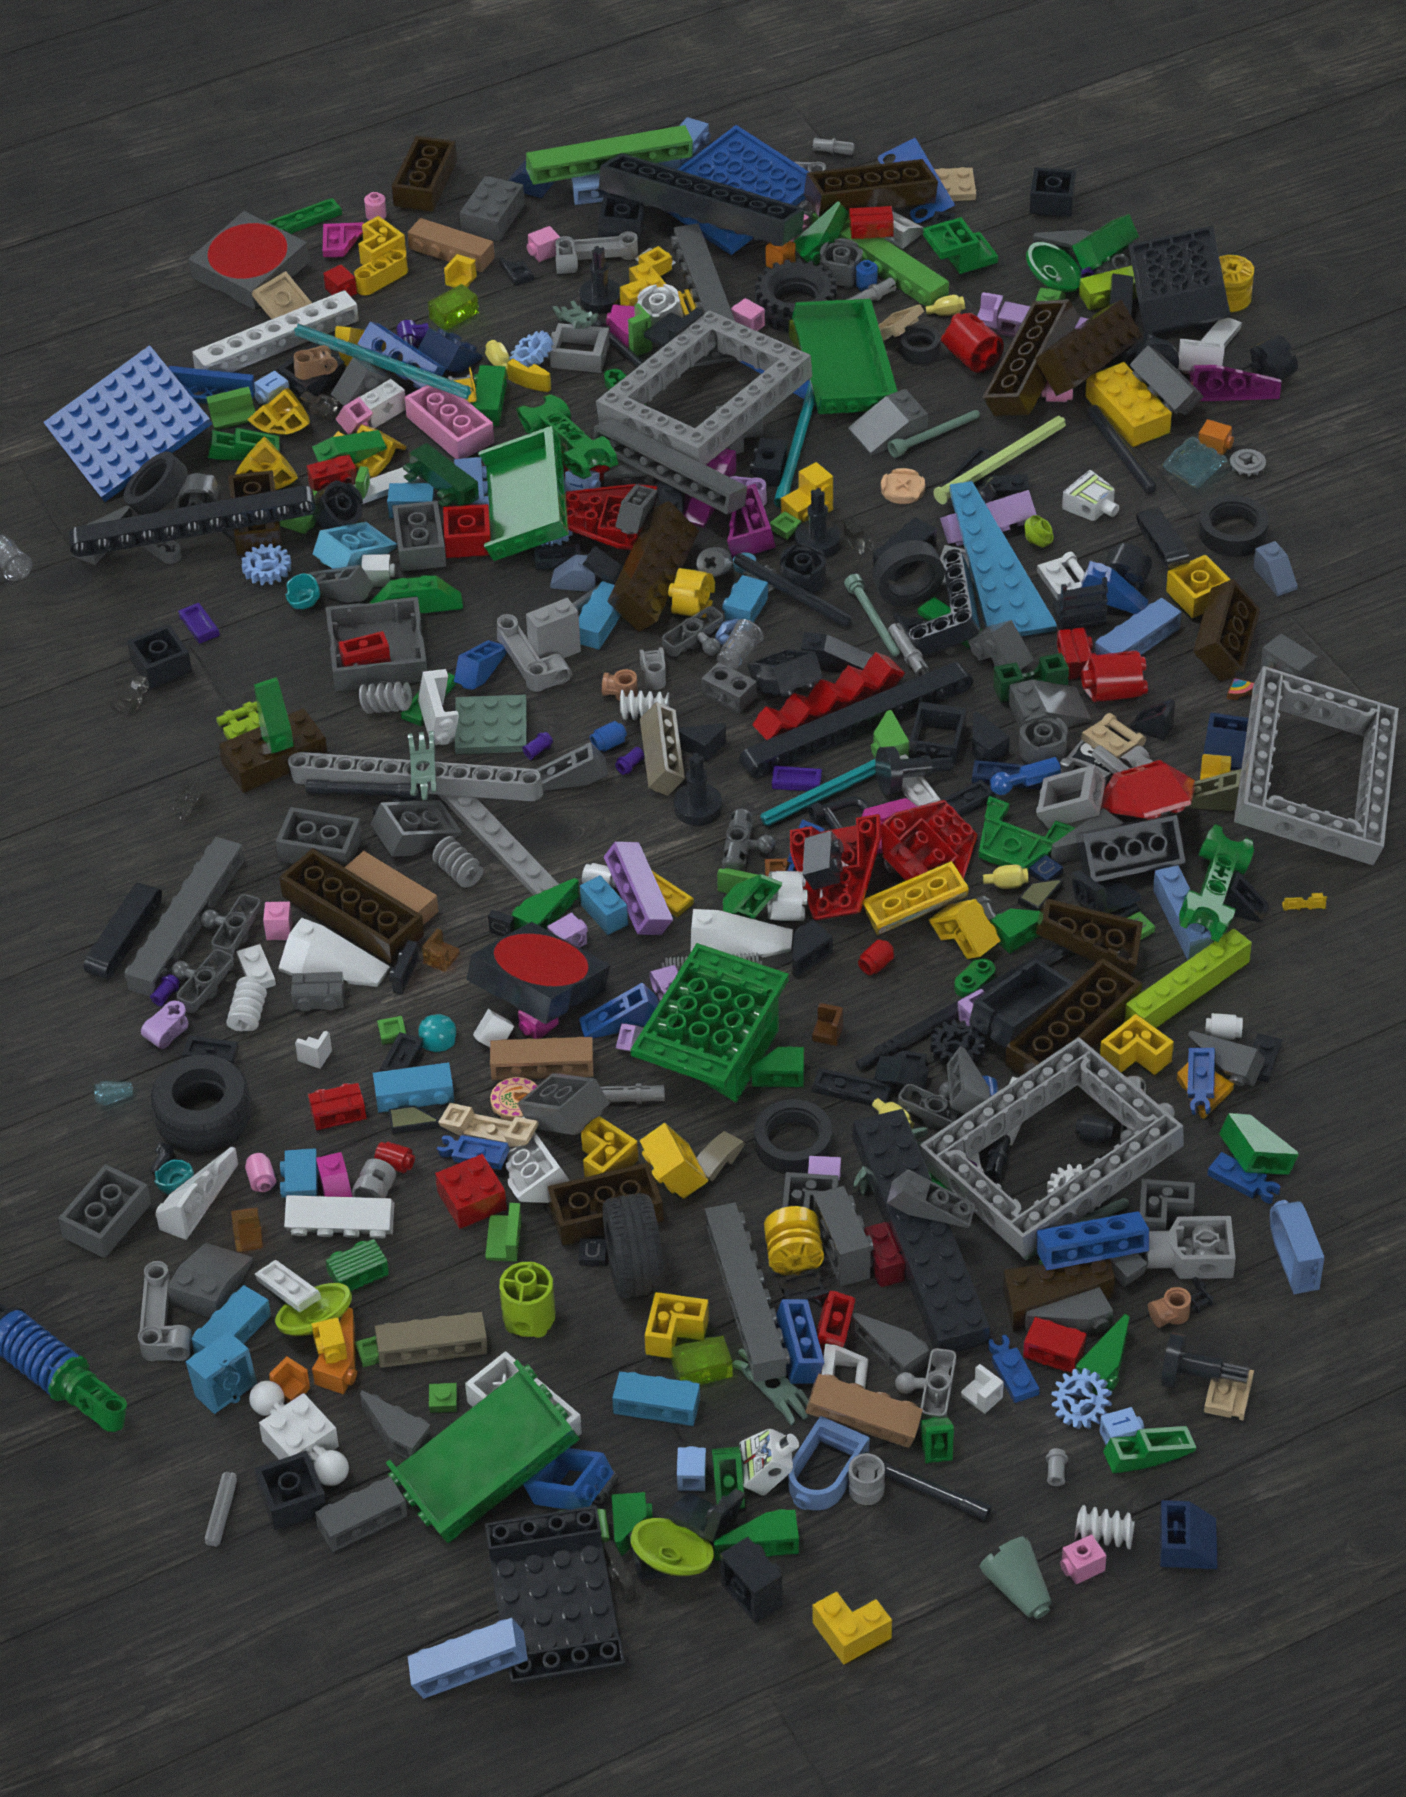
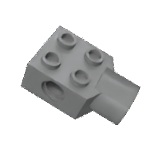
M1231 1216L1177 1217L1170 1231H1149V1251L1145 1252V1261L1148 1263L1146 1268H1172L1179 1279H1193L1194 1277L1198 1279L1233 1278L1236 1258Z

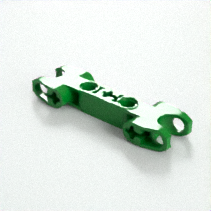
M549 394L543 397L545 404L539 407L530 408L523 405L516 408L518 418L527 434L553 426L561 439L564 464L573 475L586 479L592 476L589 469L594 466L606 465L611 468L618 465L617 455L609 440L604 436L594 440L589 438L571 421L570 410L561 398Z
M1217 824L1213 826L1208 832L1198 856L1210 861L1200 894L1190 889L1188 890L1179 912V926L1187 929L1190 924H1201L1211 932V939L1219 942L1226 933L1236 910L1223 904L1233 871L1239 872L1242 875L1245 874L1254 852L1252 839L1245 837L1241 842L1232 841L1223 834L1221 826Z

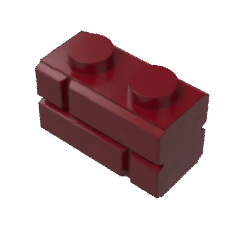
M888 1222L865 1227V1235H870L873 1242L874 1250L870 1251L873 1259L872 1270L879 1287L904 1281L905 1262Z

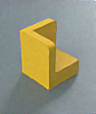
M456 254L444 268L445 285L464 291L477 277L475 260Z
M1203 754L1200 780L1230 772L1231 756Z

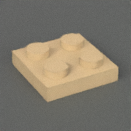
M973 168L934 169L953 201L976 200Z
M286 271L252 292V296L271 319L312 304Z
M921 305L895 312L880 323L879 329L883 341L892 335L894 337L901 335L906 331L904 329L906 326L916 323L919 320L918 316L924 312Z

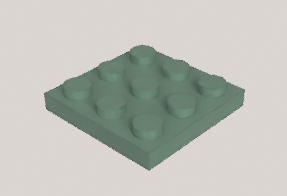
M526 695L456 697L455 711H458L459 718L455 734V754L523 752L522 747L527 745Z

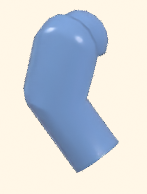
M733 619L722 622L715 635V639L722 646H727L729 644L728 641H731V637L728 634L732 631L740 630L742 626L741 621Z

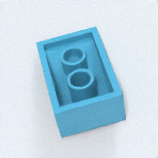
M361 522L320 530L313 555L319 558L321 563L328 565L332 569L356 565L362 566V555L388 554L396 548L397 544L369 523Z

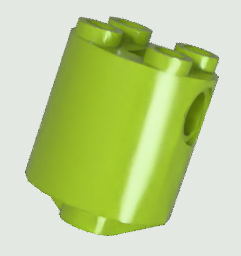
M535 1262L514 1264L504 1271L499 1285L502 1319L505 1328L509 1333L522 1337H543L555 1320L553 1278L549 1270L541 1264Z

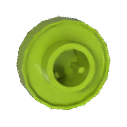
M1032 515L1025 521V537L1028 542L1040 547H1047L1052 543V527L1047 520L1040 516Z

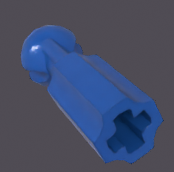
M1056 757L1025 765L1020 767L1019 773L1009 775L1006 772H998L990 779V788L995 794L1005 795L1011 791L1014 785L1020 783L1025 787L1043 783L1044 778L1061 774L1059 761Z

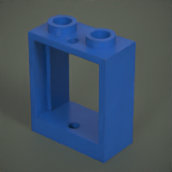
M568 1448L523 1485L535 1505L571 1510L589 1507L614 1472L604 1453ZM569 1470L583 1472L573 1486L559 1484Z

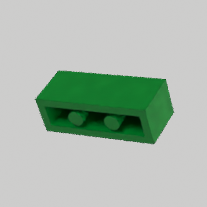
M480 365L479 373L474 376L477 402L470 404L493 422V426H500L507 386L506 366Z

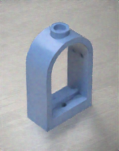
M1286 1200L1278 1201L1270 1209V1227L1275 1248L1293 1294L1319 1290L1324 1255L1307 1212L1300 1201L1292 1203Z
M820 1416L792 1459L793 1469L789 1473V1492L794 1504L804 1510H824L835 1505L848 1488L850 1461L855 1456L865 1452L869 1453V1437ZM820 1442L851 1455L836 1481L828 1488L811 1490L803 1487L796 1480Z

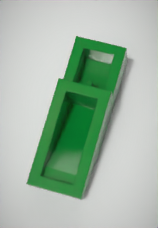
M236 428L234 434L212 430L208 446V458L244 460L264 436L279 451V436Z
M1187 1426L1139 1429L1135 1436L1110 1438L1103 1453L1112 1473H1121L1145 1469L1178 1459L1195 1452L1197 1447Z

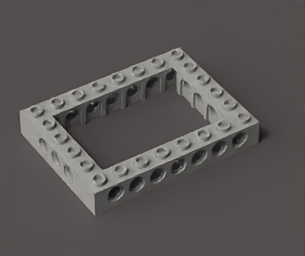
M709 310L596 400L598 421L602 423L613 418L706 465L812 377L811 355ZM716 345L719 352L736 357L738 361H745L756 369L765 370V372L696 428L644 405L647 401L650 402L652 397L658 392L665 390L666 386L674 379L680 378V375L689 367H693L694 363L700 358L707 356L708 352Z
M1263 666L1253 684L1234 822L1374 865L1384 848L1399 708ZM1278 710L1364 737L1355 819H1345L1332 815L1329 811L1316 810L1307 807L1303 803L1300 805L1284 800L1281 796L1274 795L1269 800L1266 799L1267 792L1271 786V782H1269V776L1273 769L1271 761L1276 749L1273 746L1278 734V730H1276V724L1280 717Z
M1078 1037L920 1144V1152L927 1170L951 1192L976 1204L974 1213L1017 1252L1026 1257L1037 1249V1230L1073 1224L1183 1147L1184 1134L1181 1123ZM1078 1085L1133 1132L1134 1136L1121 1145H1115L1114 1150L1101 1159H1095L1094 1164L1081 1173H1075L1072 1179L1060 1187L1056 1186L1052 1193L1040 1201L1036 1200L1032 1207L1022 1213L1019 1201L1010 1198L1001 1189L1000 1184H995L984 1174L982 1168L978 1169L968 1159Z

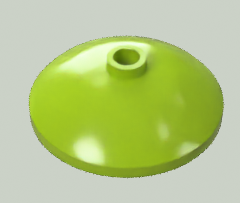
M328 1283L314 1287L319 1291L321 1299L301 1312L286 1303L276 1315L275 1323L280 1332L291 1336L313 1335L311 1323L337 1317L340 1319L344 1315L352 1300L349 1288L341 1283Z
M651 1518L643 1520L634 1527L631 1534V1544L639 1558L650 1567L665 1574L674 1576L696 1575L707 1570L713 1560L714 1552L708 1540L700 1538L696 1533L685 1527L675 1525L670 1519Z

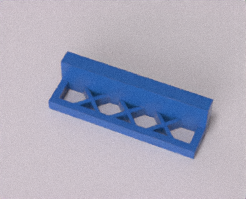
M169 366L170 371L196 403L208 404L206 399L208 396L248 386L252 400L255 395L254 375ZM198 391L204 392L201 395H194L193 393Z

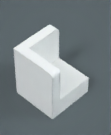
M488 1009L473 1035L477 1041L490 1047V1040H507L514 1025L510 1020Z
M324 1031L318 1040L308 1037L306 1041L297 1039L295 1042L298 1061L319 1069L332 1052L330 1033Z
M979 1364L975 1368V1379L962 1390L961 1396L985 1414L1003 1398L1004 1382Z

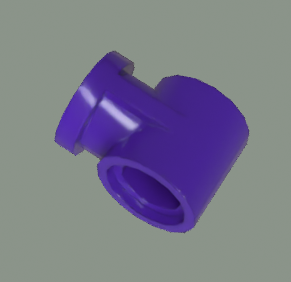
M404 320L397 325V336L417 348L421 344L429 326L428 323L417 325L412 320Z

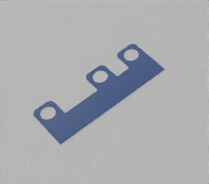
M916 138L878 157L880 164L884 163L883 158L888 154L896 156L893 162L923 159L938 180L935 203L921 205L910 211V216L915 223H920L934 216L935 211L943 212L955 206ZM919 209H926L928 211L924 218L919 219L915 217V213Z

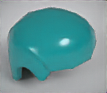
M303 573L296 575L286 584L288 591L285 594L286 599L291 607L304 610L316 604L320 597V587L311 574Z
M434 1014L425 1017L421 1021L418 1035L420 1038H423V1048L428 1051L440 1052L453 1047L455 1044L456 1026L450 1017Z
M171 1160L155 1171L156 1180L154 1182L160 1191L169 1195L193 1177L194 1171L190 1163L186 1161Z

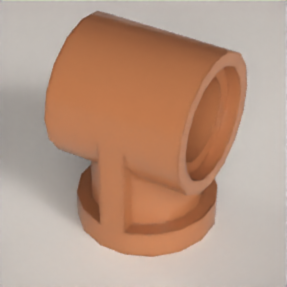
M623 669L615 673V675L604 673L602 680L603 696L615 695L616 699L620 701L621 690L624 691L625 697H628L630 690H633L635 697L638 696L637 675L634 671Z
M1174 1287L1166 1291L1164 1298L1149 1302L1148 1311L1153 1323L1159 1328L1168 1323L1175 1325L1185 1323L1190 1314V1293L1183 1288Z

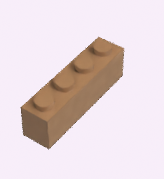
M422 218L408 231L409 249L448 262L456 254L474 259L476 271L483 272L495 258L493 241Z
M365 851L345 867L421 914L423 925L439 912L436 894Z
M592 1037L490 1040L492 1080H505L513 1077L542 1079L549 1077L552 1073L594 1077Z
M818 1374L805 1413L816 1417L823 1416L848 1428L910 1448L915 1439L923 1409L910 1401L901 1402L892 1399L886 1393H875L866 1390L860 1384H848L840 1381L833 1375Z

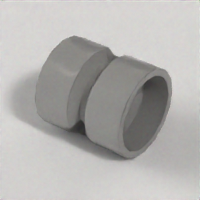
M380 1159L367 1160L360 1172V1177L352 1189V1196L355 1198H386L388 1190L396 1178L395 1169Z
M865 1453L855 1456L850 1461L848 1490L852 1500L858 1504L873 1505L879 1502L884 1495L885 1467L879 1457L874 1454Z

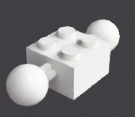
M262 1381L256 1384L250 1392L249 1400L252 1409L256 1413L268 1416L259 1422L264 1444L279 1460L307 1451L312 1464L314 1463L313 1467L320 1483L327 1486H335L343 1482L348 1475L349 1465L343 1454L334 1451V1449L339 1447L336 1427L304 1393L284 1405V1392L277 1383Z

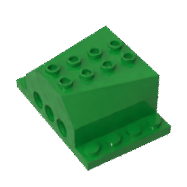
M696 943L630 1049L631 1056L696 1078L737 1103L752 1077V1066L763 1059L779 1032L778 998L789 981V974Z

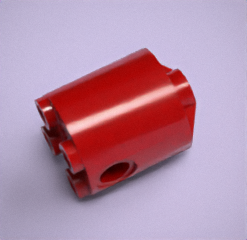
M972 313L955 314L941 337L945 347L975 373H983L992 368L1001 358L1004 350L1002 338Z
M1137 650L1091 655L1081 671L1082 687L1094 702L1141 697L1143 694L1148 693L1147 681L1143 680V671H1146L1145 657H1141L1140 652Z

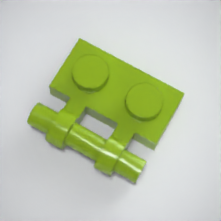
M247 702L243 704V707L234 711H225L224 715L216 718L219 726L228 724V726L223 728L224 735L228 740L260 727L258 713H256L258 711L257 703ZM244 716L248 717L243 720L237 721V719L242 718Z

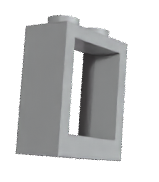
M558 323L556 331L551 334L552 342L554 343L551 346L552 350L547 352V359H550V368L602 373L610 345L609 328L590 326L582 329L580 325L579 329H574L572 324ZM561 342L595 345L593 352L560 349Z
M1095 764L1043 779L1036 813L1048 829L1052 827L1055 820L1068 824L1100 815L1106 780ZM1082 789L1079 798L1056 804L1057 796Z

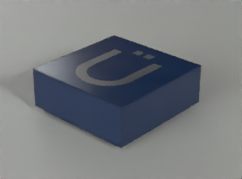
M1044 855L1029 867L1028 873L1039 881L1053 880L1063 874V867L1047 855Z

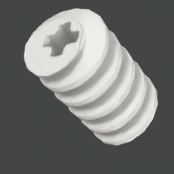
M621 690L620 713L623 719L627 720L631 713L632 719L637 720L639 714L642 717L655 702L669 707V692L665 698L662 697L661 692H658L656 698H653L652 692L649 691L647 697L644 698L642 691H639L638 696L635 697L633 690H630L628 697H625L624 691Z
M248 976L238 980L226 1021L229 1028L235 1031H254L257 1029L263 1010L262 1006L267 995L266 989L260 985L258 980Z
M1082 1505L1078 1513L1075 1539L1079 1533H1081L1082 1539L1092 1534L1097 1542H1099L1102 1536L1104 1544L1107 1546L1112 1538L1115 1540L1116 1547H1120L1125 1540L1127 1549H1131L1135 1521H1132L1131 1515L1128 1512L1123 1520L1120 1518L1119 1511H1116L1113 1517L1110 1518L1108 1509H1104L1102 1515L1098 1516L1097 1507H1093L1091 1513L1087 1514L1086 1506Z

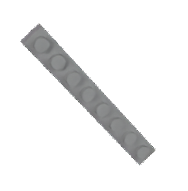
M437 794L533 896L559 885L476 797Z

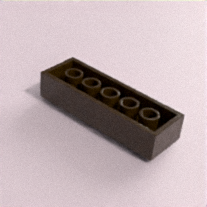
M923 159L808 172L806 173L804 196L818 217H821L838 201L848 213L849 208L884 206L904 208L912 205L935 203L938 180Z
M1120 299L1101 309L1034 359L1055 395L1058 396L1075 388L1143 336L1129 314L1127 307Z
M1070 300L1033 301L982 397L994 416L1031 414L1047 383V379L1034 358L1074 330L1080 319Z
M669 500L650 510L607 600L638 632L658 621L669 597V586L671 583H675L677 570L683 567L699 533V530Z
M313 848L279 876L282 897L390 964H393L398 959L400 950L405 948L408 940L417 942L424 936L423 917L421 914Z
M1102 958L1006 1046L1005 1065L1022 1076L1078 1037L1091 1048L1094 1047L1125 1018L1126 1003L1141 994L1142 983Z

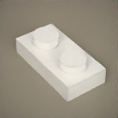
M260 944L236 951L245 977L248 976L258 980L264 988L276 985L274 975Z

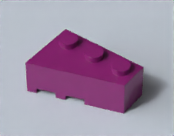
M756 484L747 486L745 506L732 512L729 524L730 534L727 542L732 560L738 553L755 554L776 547Z

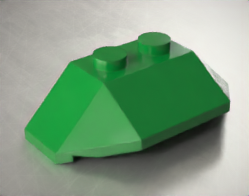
M436 575L390 580L370 601V604L385 600L418 597L420 613L463 609L461 592Z

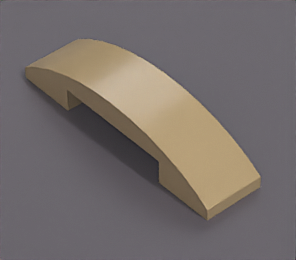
M449 1103L438 1122L441 1127L457 1135L508 1143L509 1147L528 1144L539 1125L536 1120L516 1116L513 1121L478 1115L474 1113L472 1107Z

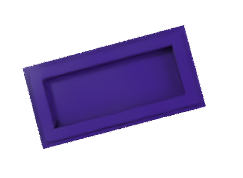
M200 603L178 611L179 617L199 644L220 636L219 629Z
M774 766L772 789L810 791L821 785L822 769Z

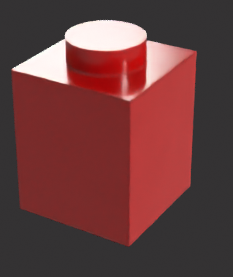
M342 265L323 273L325 290L331 295L344 290L350 297L357 294L355 276Z

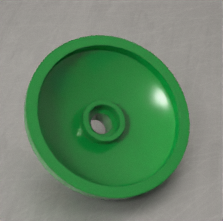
M1036 242L1028 248L1026 252L1027 264L1039 282L1048 288L1062 292H1074L1080 287L1081 270L1074 259L1065 251L1046 242Z

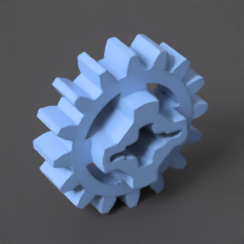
M536 331L532 336L529 334L527 338L524 337L519 341L520 344L515 346L516 349L511 352L512 356L509 359H515L528 368L533 364L539 365L544 361V357H548L547 352L552 350L551 346L554 344L552 338L544 331L540 333Z
M260 544L259 549L252 547V553L245 552L246 557L242 558V572L245 574L246 579H252V583L260 581L261 585H264L265 582L273 585V580L281 582V576L287 577V572L291 571L290 555H288L286 549L281 551V546L273 548L272 544H269L268 547Z
M1086 1368L1083 1369L1082 1374L1077 1369H1073V1376L1071 1377L1064 1373L1065 1381L1063 1383L1058 1381L1055 1383L1060 1388L1059 1391L1052 1392V1395L1057 1397V1401H1054L1052 1406L1059 1408L1056 1415L1059 1418H1064L1063 1422L1067 1425H1071L1073 1422V1427L1076 1429H1080L1082 1423L1084 1427L1091 1428V1421L1100 1424L1099 1416L1101 1414H1108L1104 1410L1105 1406H1112V1403L1106 1400V1397L1112 1394L1110 1390L1104 1389L1108 1384L1107 1381L1104 1379L1099 1380L1100 1375L1093 1372L1091 1374L1090 1370ZM1091 1383L1096 1387L1098 1395L1092 1392L1093 1386H1091ZM1084 1395H1085L1086 1397L1090 1398V1399L1080 1400V1402H1078L1077 1400L1073 1399V1398H1079V1397L1082 1398ZM1066 1402L1070 1403L1072 1414L1068 1411Z

